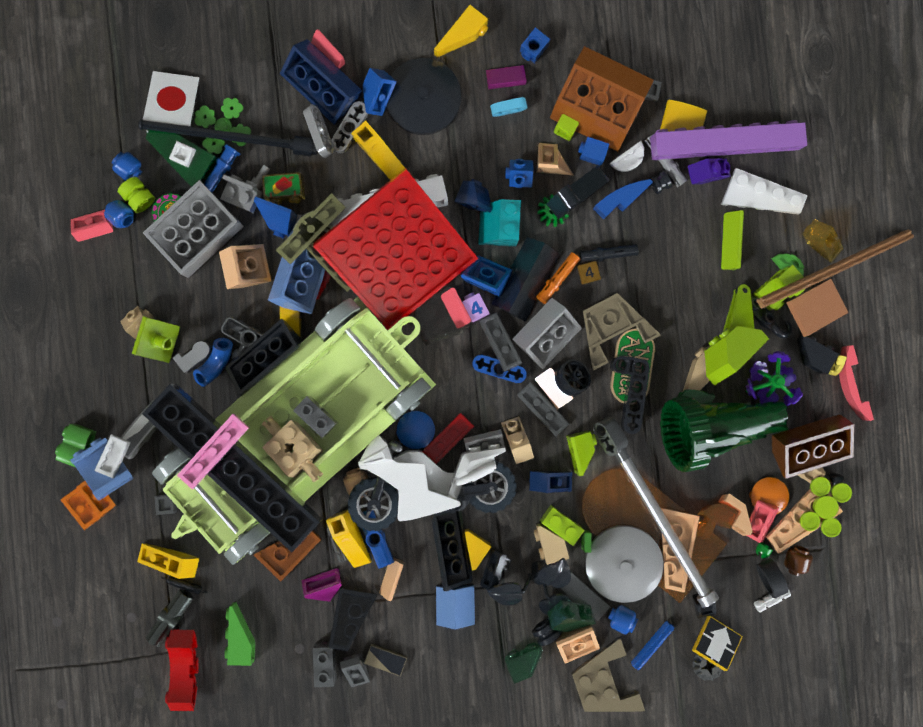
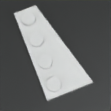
M736 168L721 205L800 214L807 195Z

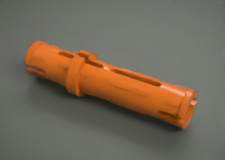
M571 252L553 277L545 282L546 285L536 298L543 304H546L555 291L557 292L560 289L561 283L581 259Z

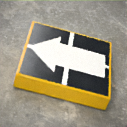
M707 616L692 651L723 671H728L743 636L713 617Z

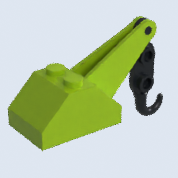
M745 284L740 285L734 290L723 332L719 337L715 336L708 342L710 346L704 351L706 377L713 385L736 373L769 340L762 330L754 329L753 317L762 327L771 330L777 337L787 338L792 333V327L788 321H785L787 326L786 332H783L777 326L775 316L766 307L760 308L757 303L759 298L752 297L750 288Z

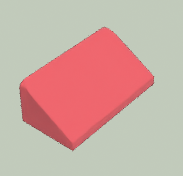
M317 29L311 43L340 69L345 65L344 57Z
M105 210L71 219V234L76 241L80 242L113 232L112 224L104 216Z
M451 288L441 295V299L458 329L471 322V318L455 288Z
M758 500L749 518L753 532L751 535L746 536L759 543L763 542L779 507Z

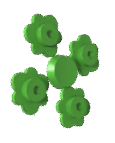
M237 98L224 99L221 111L224 112L225 118H220L217 121L214 117V110H210L207 106H202L200 110L195 112V123L198 126L202 125L204 128H208L209 125L215 124V130L251 134L249 127H244L242 124H238L237 128L232 127L231 122L228 120L233 117L238 118L239 113L243 111V105L239 103ZM206 138L202 145L210 154H220L225 142L222 139ZM232 141L234 143H237L238 146H244L246 144L244 142Z

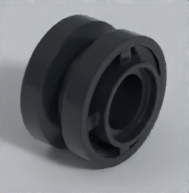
M554 617L539 622L531 631L534 637H539L537 642L540 646L551 644L563 632L559 626L555 627L557 621Z

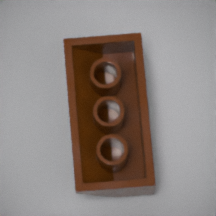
M838 414L773 434L772 452L785 479L854 457V424Z

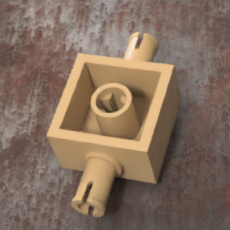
M272 416L266 419L268 422L264 421L262 425L273 437L262 448L288 477L296 478L304 470L313 482L319 479L318 476L321 477L323 473L312 461L324 450L298 422L290 420L281 428Z

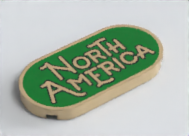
M630 329L618 338L614 358L626 356L644 359L648 362L650 369L646 390L647 396L650 387L655 343L654 340L644 343L638 330ZM620 359L617 360L616 368L622 370L624 362ZM640 362L635 365L636 372L641 373L643 371V365ZM612 371L611 392L619 402L624 404L628 375L617 374ZM636 381L633 383L632 389L634 392H638L641 385ZM633 400L630 405L637 404V402Z

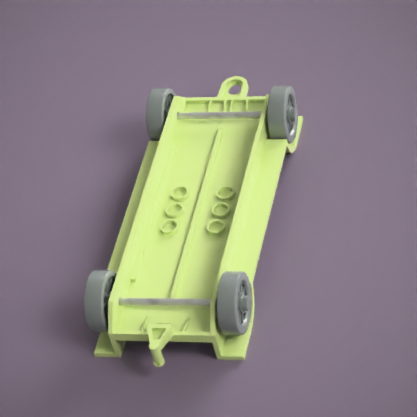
M358 297L354 300L348 298L330 309L326 316L317 324L315 331L301 343L296 351L237 399L215 420L223 425L232 414H235L250 428L238 441L305 502L368 446L376 436L380 435L408 409L414 410L420 404L418 400L436 385L404 350L419 335L420 324L414 317L407 316L399 320L387 331ZM409 322L414 323L415 329L410 335H404L402 333L403 325ZM306 396H311L339 422L323 438L293 411ZM272 416L281 428L290 420L298 422L324 450L312 461L323 473L321 477L318 476L319 479L313 482L304 470L296 478L288 477L262 448L273 437L262 425L264 421L268 422L266 420L268 417ZM179 448L171 451L153 470L152 475L160 484H167L163 491L184 514L175 531L172 532V538L177 539L198 529L219 554L226 551L224 556L232 565L241 560L247 553L249 555L254 553L259 548L257 544L270 532L208 475L194 489H191L177 476L191 459Z

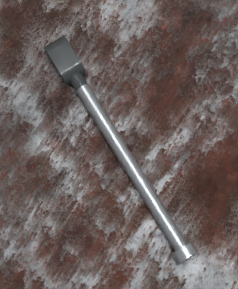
M607 416L594 424L593 433L603 450L609 456L617 457L698 592L697 600L701 607L704 608L712 605L719 599L714 589L708 588L625 450L628 446V439L615 418Z

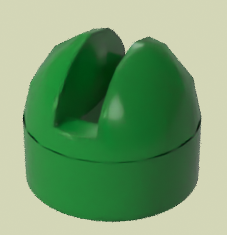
M763 542L758 543L756 547V554L759 556L762 553L761 558L763 559L768 558L773 552V549Z

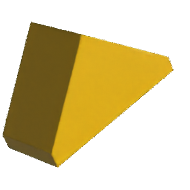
M465 529L472 570H476L490 550L491 544L470 529Z

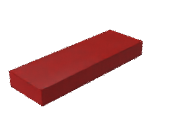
M460 413L422 452L437 464L474 425Z

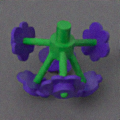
M781 351L768 355V361L776 362V371L773 375L768 374L765 362L756 361L749 370L751 375L748 378L749 384L746 385L748 395H753L755 400H757V397L760 398V403L777 402L779 396L775 393V389L782 388L787 393L783 397L784 404L786 406L796 404L803 396V393L799 387L790 390L787 388L791 385V382L796 380V375L793 373V368L781 365L783 362L790 361L789 355ZM763 377L769 379V382L754 387L751 380L761 381Z

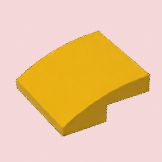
M668 100L660 129H668V132L678 128L693 130L696 127H701L704 125L707 110L687 103Z

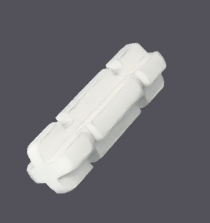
M788 591V593L777 598H772L768 594L763 597V600L759 599L754 602V606L758 612L766 610V607L770 608L781 602L782 598L790 597L791 593Z

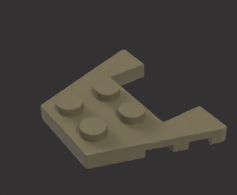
M618 293L583 311L593 370L609 363L600 344L636 326L644 343L661 336Z
M620 637L616 638L612 644L604 647L595 657L590 658L572 672L585 712L645 711L639 692L619 698L608 662L626 656Z

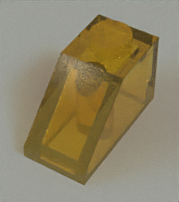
M814 219L803 232L808 245L831 263L844 249L834 228Z

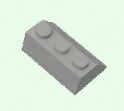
M551 298L512 340L539 367L544 369L582 327L563 305Z

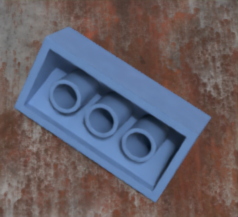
M307 249L292 264H289L282 257L268 301L286 309L311 314L325 269Z

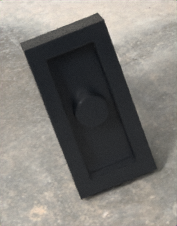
M491 549L480 585L486 590L499 585L502 570H509L512 560L502 552Z

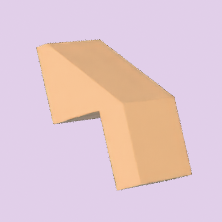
M731 494L722 495L718 502L734 512L727 526L742 536L751 535L753 531L746 504Z

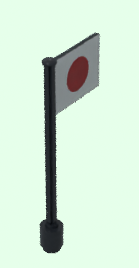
M153 71L144 116L138 122L140 130L146 129L290 148V150H293L294 155L317 156V149L312 137L295 135L294 139L288 140L191 127L200 78Z

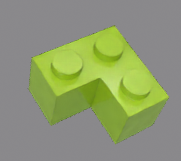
M790 265L776 272L752 295L756 298H761L788 284L790 285V283L792 284V282H796L804 276L794 265ZM800 290V292L798 291V293L796 292V293H794V294H792V295H790V296H788V297L791 298V297H793L794 295H795V296H798V295H800L804 290H802V291ZM786 298L777 301L767 306L766 308L769 311L773 309L776 311L784 305L783 301Z

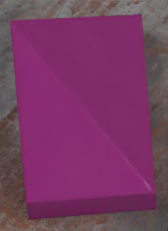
M338 568L302 580L303 594L307 599L330 602L341 587Z

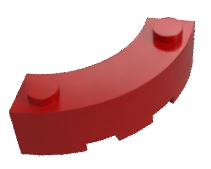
M171 630L169 637L165 641V648L168 650L170 660L169 691L165 695V703H167L170 711H194L197 686L194 674H198L199 662L198 657H196V650L194 649L198 647L194 630Z

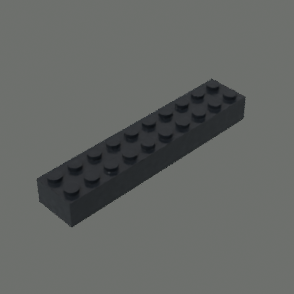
M169 384L142 413L190 459L198 453L222 426L177 384ZM239 441L231 447L207 474L291 552L323 520Z

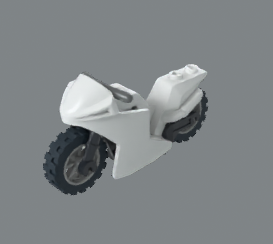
M378 435L367 446L358 462L360 469L368 470L377 475V477L362 480L354 486L348 499V512L353 522L367 531L386 529L396 520L397 516L399 521H406L432 514L455 513L456 511L464 510L469 502L474 508L484 513H496L510 505L511 500L515 497V477L508 467L494 459V457L505 452V447H500V444L488 445L487 449H481L480 446L469 448V451L461 454L454 473H447L420 450H406L396 456L392 455L394 451H402L400 441H390L387 444V441ZM493 472L500 476L494 482L492 480ZM489 474L488 479L483 478L484 476ZM503 480L504 489L499 488L497 483ZM373 490L370 497L365 494L367 491ZM494 491H501L502 494L496 499ZM491 492L493 500H484L487 494ZM362 496L368 500L366 504H359ZM388 498L389 506L382 505L381 501ZM367 507L368 512L366 516L360 508ZM381 508L387 510L383 516H380L378 511ZM372 510H375L378 518H369Z

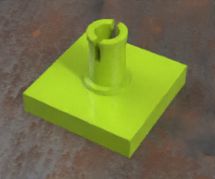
M143 316L132 354L170 363L180 326Z

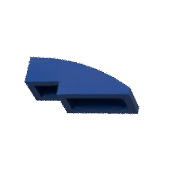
M649 179L626 185L606 196L593 209L602 219H605L616 207L623 212L653 181Z

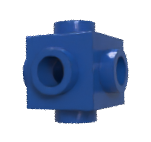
M510 160V165L506 167L505 179H509V187H532L533 160Z

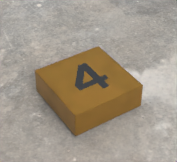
M596 261L577 266L582 285L601 280Z

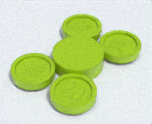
M816 477L810 483L812 493L818 496L813 502L814 512H804L800 517V525L807 531H814L819 527V517L824 519L821 523L822 533L828 537H836L841 532L840 522L833 518L839 510L837 502H847L852 496V490L847 484L837 483L832 487V497L828 496L827 494L831 489L830 482L824 477Z

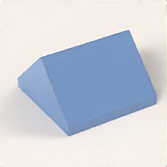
M462 585L449 591H443V586H436V620L438 626L459 629L475 625L474 585Z

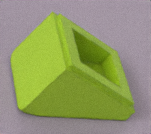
M562 114L554 129V133L570 141L579 122Z

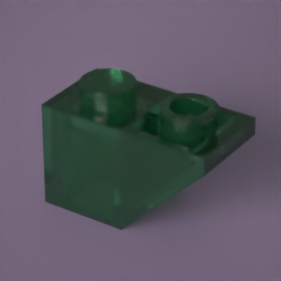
M560 601L547 612L552 630L568 632L596 623L591 605Z
M530 643L525 646V649L520 651H510L505 657V663L514 684L533 676L543 652L542 647L538 643Z

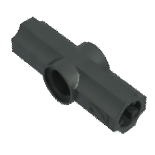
M180 589L169 605L161 611L156 619V624L146 636L151 645L160 647L170 631L174 630L183 618V613L194 599L188 591Z

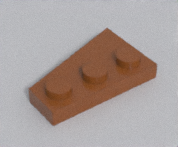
M313 530L293 552L289 551L278 541L255 553L254 556L281 582L322 538Z

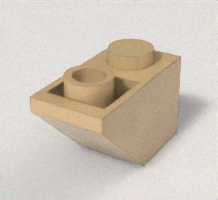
M516 417L502 422L501 424L515 463L519 464L534 458L530 442L520 418Z
M540 523L536 524L537 529L533 531L536 542L540 541L542 548L538 549L541 560L545 559L548 565L562 558H565V560L569 559L565 540Z

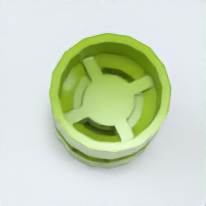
M134 176L123 182L117 192L125 201H129L128 205L135 213H141L153 204L155 197L148 189H144V184L138 177Z

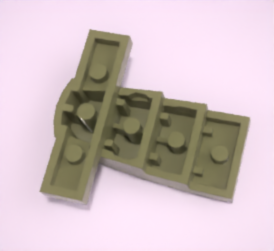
M331 193L315 211L308 212L297 220L293 233L276 251L289 264H292L307 249L337 283L348 292L351 288L313 247L316 241L333 228L331 223L346 208Z

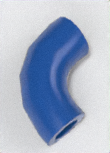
M216 339L213 342V349L209 358L202 366L194 370L193 377L200 386L205 387L210 384L225 369L233 349V344L229 339Z

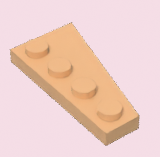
M811 489L806 492L766 536L776 553L780 554L813 532L805 530L800 525V517L804 512H814L813 502L818 496L813 494ZM840 507L838 513L833 518L843 512ZM819 517V518H820V525H819V527H821V523H822V521H823L824 519L821 518V517Z
M661 508L690 558H692L700 516ZM662 534L664 587L685 593L688 576Z

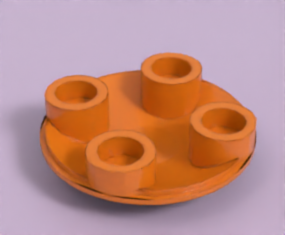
M773 477L759 480L749 494L754 507L757 501L761 500L779 507L777 514L781 513L789 502V492L786 485Z

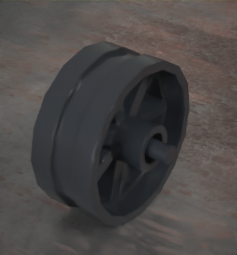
M567 360L556 369L554 374L557 387L567 396H577L590 387V372L579 360Z

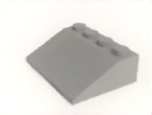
M199 180L151 224L143 234L181 275L189 278L244 226Z

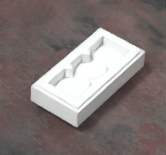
M111 434L95 471L115 478L131 442Z

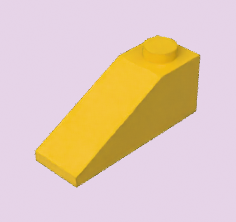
M469 5L434 48V55L438 58L475 41L479 36L482 37L488 30V18Z
M142 543L137 562L181 579L195 577L199 558L187 553Z

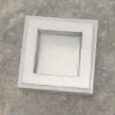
M177 141L169 159L189 168L196 150Z

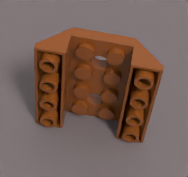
M584 46L556 101L550 119L558 122L561 115L565 114L579 122L575 131L587 137L609 143V148L618 152L654 80ZM581 85H587L589 88V93L584 97L578 94V88ZM616 102H621L624 105V110L620 114H616L612 109Z

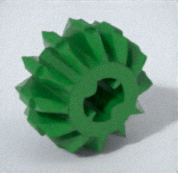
M550 194V200H551V199L554 197L553 194ZM544 197V203L538 204L541 210H538L537 214L543 215L540 221L542 222L546 219V226H549L550 222H552L553 227H557V221L561 225L564 224L563 218L568 219L569 215L566 214L558 219L554 213L551 214L549 212L550 208L547 206L549 199Z

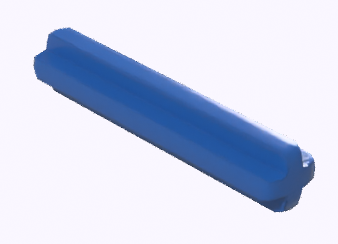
M665 621L631 661L635 669L640 670L672 633L674 626L671 623Z

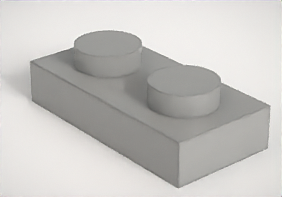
M501 429L464 438L466 451H469L471 447L478 446L481 449H487L488 445L500 444V447H505Z

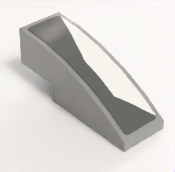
M151 403L120 437L131 442L125 454L127 459L134 458L143 444L148 442L157 429L142 415Z

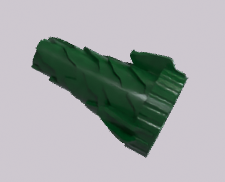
M686 389L680 392L676 398L668 400L662 408L660 427L666 454L678 471L689 472L704 469L709 465L712 457H718L738 446L750 444L753 440L766 438L767 434L787 431L788 415L786 405L783 402H765L753 405L750 402L712 403L715 398L713 393Z

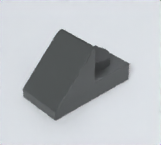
M362 653L345 657L344 661L340 662L341 670L351 687L370 682Z

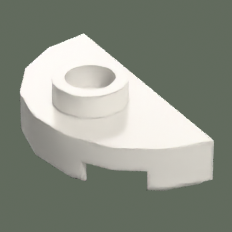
M642 141L617 157L610 165L621 172L636 169L644 157Z

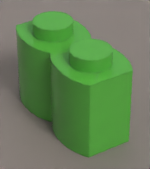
M75 423L66 426L62 433L64 437L63 442L55 450L56 460L75 467L70 461L74 458L73 454L81 449L85 451L90 448L96 431Z

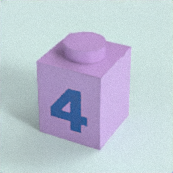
M472 292L464 297L465 300L462 303L472 323L490 314L479 293L475 295Z

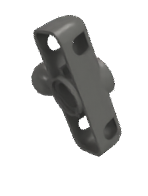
M234 316L228 317L221 327L222 333L241 343L239 349L232 352V360L263 335L258 328L251 327L243 321L235 319ZM229 328L236 331L234 335L227 333ZM247 332L254 335V341L247 338Z

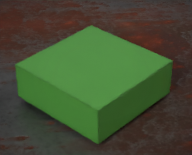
M585 530L581 535V549L585 553H591V532L589 530Z

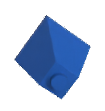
M255 197L254 202L267 226L274 232L273 235L282 239L285 236L289 237L290 231L294 229L297 221V215L291 209Z

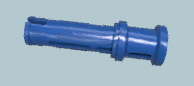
M227 144L224 146L225 150L220 158L216 159L217 164L204 182V185L211 192L215 190L226 171L231 170V165L236 157L241 155Z

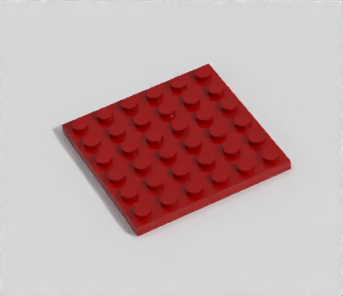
M406 168L313 244V247L387 330L402 318L410 315L478 259Z

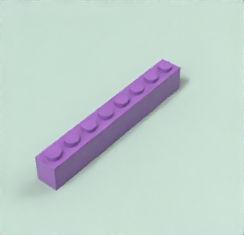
M797 120L786 122V124H779V122H770L767 125L753 123L742 127V124H735L730 126V128L718 125L712 127V129H705L704 126L693 130L678 128L668 132V129H660L650 137L652 160L800 150L807 146L805 123H798Z

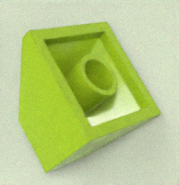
M591 431L566 436L574 472L578 476L584 475L595 452L594 446L597 445L595 435L591 434Z

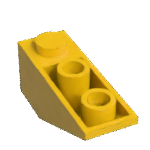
M366 120L351 133L353 139L390 180L405 168Z
M348 509L336 513L326 520L332 538L354 568L372 562L360 530L351 519Z

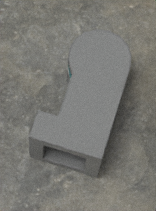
M200 341L195 343L192 350L186 355L178 353L173 359L184 373H190L209 358L213 347L207 342Z

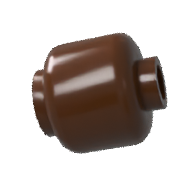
M798 545L787 550L784 566L789 569L788 572L790 574L800 576V574L809 572L813 560L810 550Z

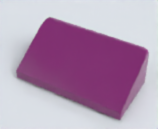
M523 65L486 70L488 90L526 85Z

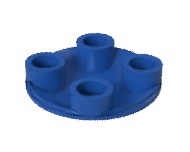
M420 411L406 413L401 417L397 425V436L400 442L411 449L426 447L432 441L435 434V426L432 419Z

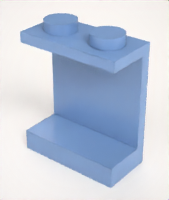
M99 438L90 444V448L85 451L84 449L77 451L73 454L74 458L70 460L99 501L133 479V476L123 462L115 478L95 471L108 442L106 438Z

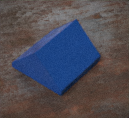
M478 255V259L462 273L461 278L466 283L501 297L512 270Z

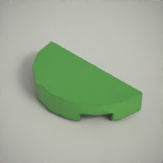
M778 254L771 258L780 269L794 265L802 275L804 274V265L793 254Z

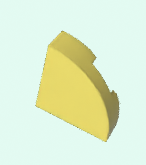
M838 355L829 375H838L847 357Z

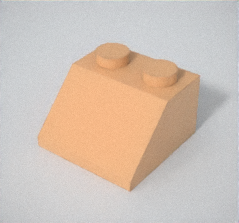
M264 244L230 246L219 252L227 289L244 288L271 282Z

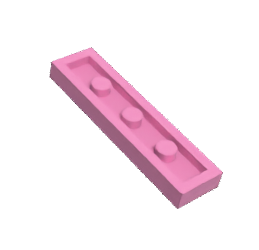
M232 414L177 476L191 489H194L250 427L237 415Z

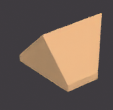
M539 143L536 173L573 175L558 150V144Z

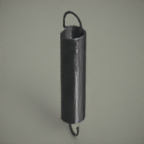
M171 576L165 579L166 584L196 594L202 592V586Z

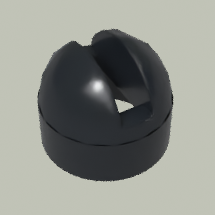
M832 473L829 475L832 480L828 481L831 487H833L837 483H842L844 476Z

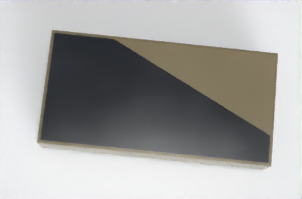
M371 644L364 664L401 676L407 656Z

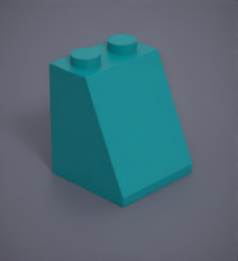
M501 199L491 203V213L480 211L478 245L517 246L519 241L521 200Z

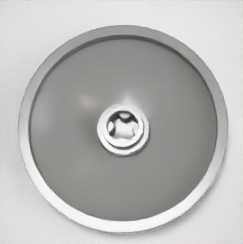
M617 525L607 528L591 542V553L586 554V571L592 586L602 596L612 601L629 603L643 599L657 587L663 574L664 562L658 544L647 532L638 527Z

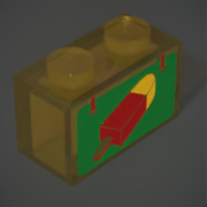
M301 172L262 176L263 193L266 201L281 204V201L289 200L290 203L300 202V199H305L304 177Z

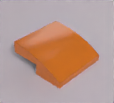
M86 481L82 482L75 490L61 499L62 503L84 530L116 506L109 495L100 501L97 500Z

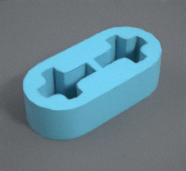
M521 97L494 103L490 108L492 116L498 117L524 111L527 109L526 99Z

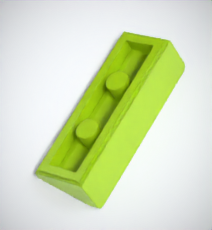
M741 210L724 214L722 270H737L741 268L744 212Z

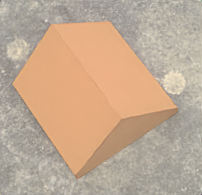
M589 621L563 631L559 638L555 640L565 664L600 649Z

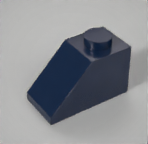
M475 179L471 181L463 180L455 202L469 210L491 213L492 207L488 189L482 187V183Z
M530 471L529 491L543 493L572 491V472Z

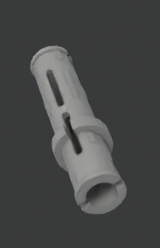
M648 137L645 143L651 149L650 137ZM672 159L658 160L677 188L687 181L678 168L677 162L675 163Z

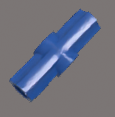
M366 510V511H364V512H362V513L366 516L368 510ZM374 510L370 513L369 518H376ZM362 528L366 537V543L372 551L378 569L394 563L385 540V533L381 529L380 531H367ZM373 533L380 536L379 543H374L371 540Z

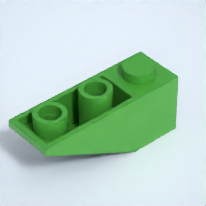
M233 602L226 610V620H229V627L226 628L225 638L228 639V647L225 648V659H228L227 665L251 666L255 661V639L237 602Z

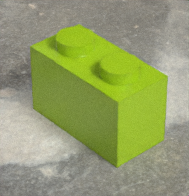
M550 505L540 519L543 525L572 546L575 545L585 531L580 525L552 505Z

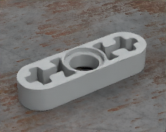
M358 101L350 107L331 140L335 152L344 153L350 147L354 140L352 132H346L344 127L347 123H353L356 129L366 120L368 114L365 110V103ZM362 107V110H363L364 113H363V114H361V113L358 114L357 120H358L359 122L357 123L356 120L353 119V118H355V116H356V114H357L356 111H355V109H356V108H357V109H360V108ZM341 132H343L345 136L350 138L347 139L345 137L343 140L345 146H340L339 148H337L336 141L340 142L342 140L343 135L341 134Z
M312 104L304 109L303 114L318 153L322 157L327 158L334 153V146L320 110Z

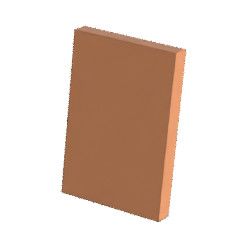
M831 279L786 302L804 337L849 313Z

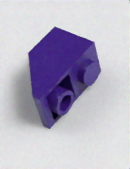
M705 159L688 166L692 184H705L731 177V168L727 159Z

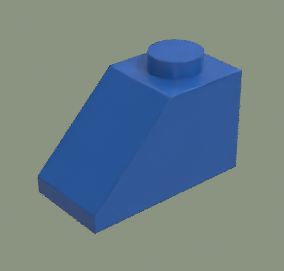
M369 68L364 80L363 93L367 114L383 115L397 82L384 70Z

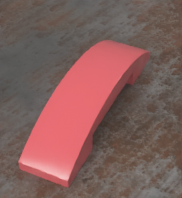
M854 345L843 346L840 355L847 358L839 373L845 398L858 417L867 421L874 420L869 401L860 400L851 366L858 364Z

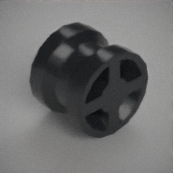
M665 171L659 172L656 177L652 176L649 178L653 181L651 188L657 195L662 193V190L672 187L671 180Z

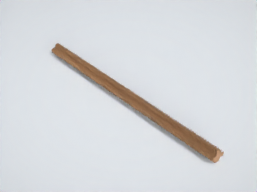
M909 229L902 231L895 236H891L886 240L850 255V257L848 256L837 263L835 262L824 269H820L809 276L807 275L794 283L792 282L790 285L788 284L757 299V303L761 309L762 307L765 308L813 284L815 285L817 282L819 283L830 276L832 277L834 274L836 275L845 269L847 270V268L849 269L860 262L885 252L894 246H898L912 239L914 235L911 234L912 231Z

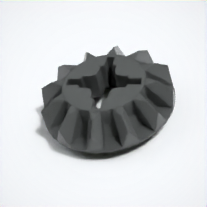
M696 654L693 659V670L699 678L704 681H713L715 678L720 677L722 669L713 664L711 672H709L707 668H703L707 665V660Z

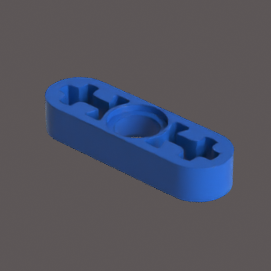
M485 355L476 356L472 362L473 368L476 371L510 382L521 383L526 378V371L521 366L510 370L516 372L517 369L521 370L520 373L523 374V377L518 378V380H515V376L509 374V378L505 377L508 371L501 375L496 374L494 366L500 363L499 360ZM483 358L484 363L490 364V360L494 361L491 365V372H487L488 367L485 366L479 369L478 365L475 364L476 360L480 361Z

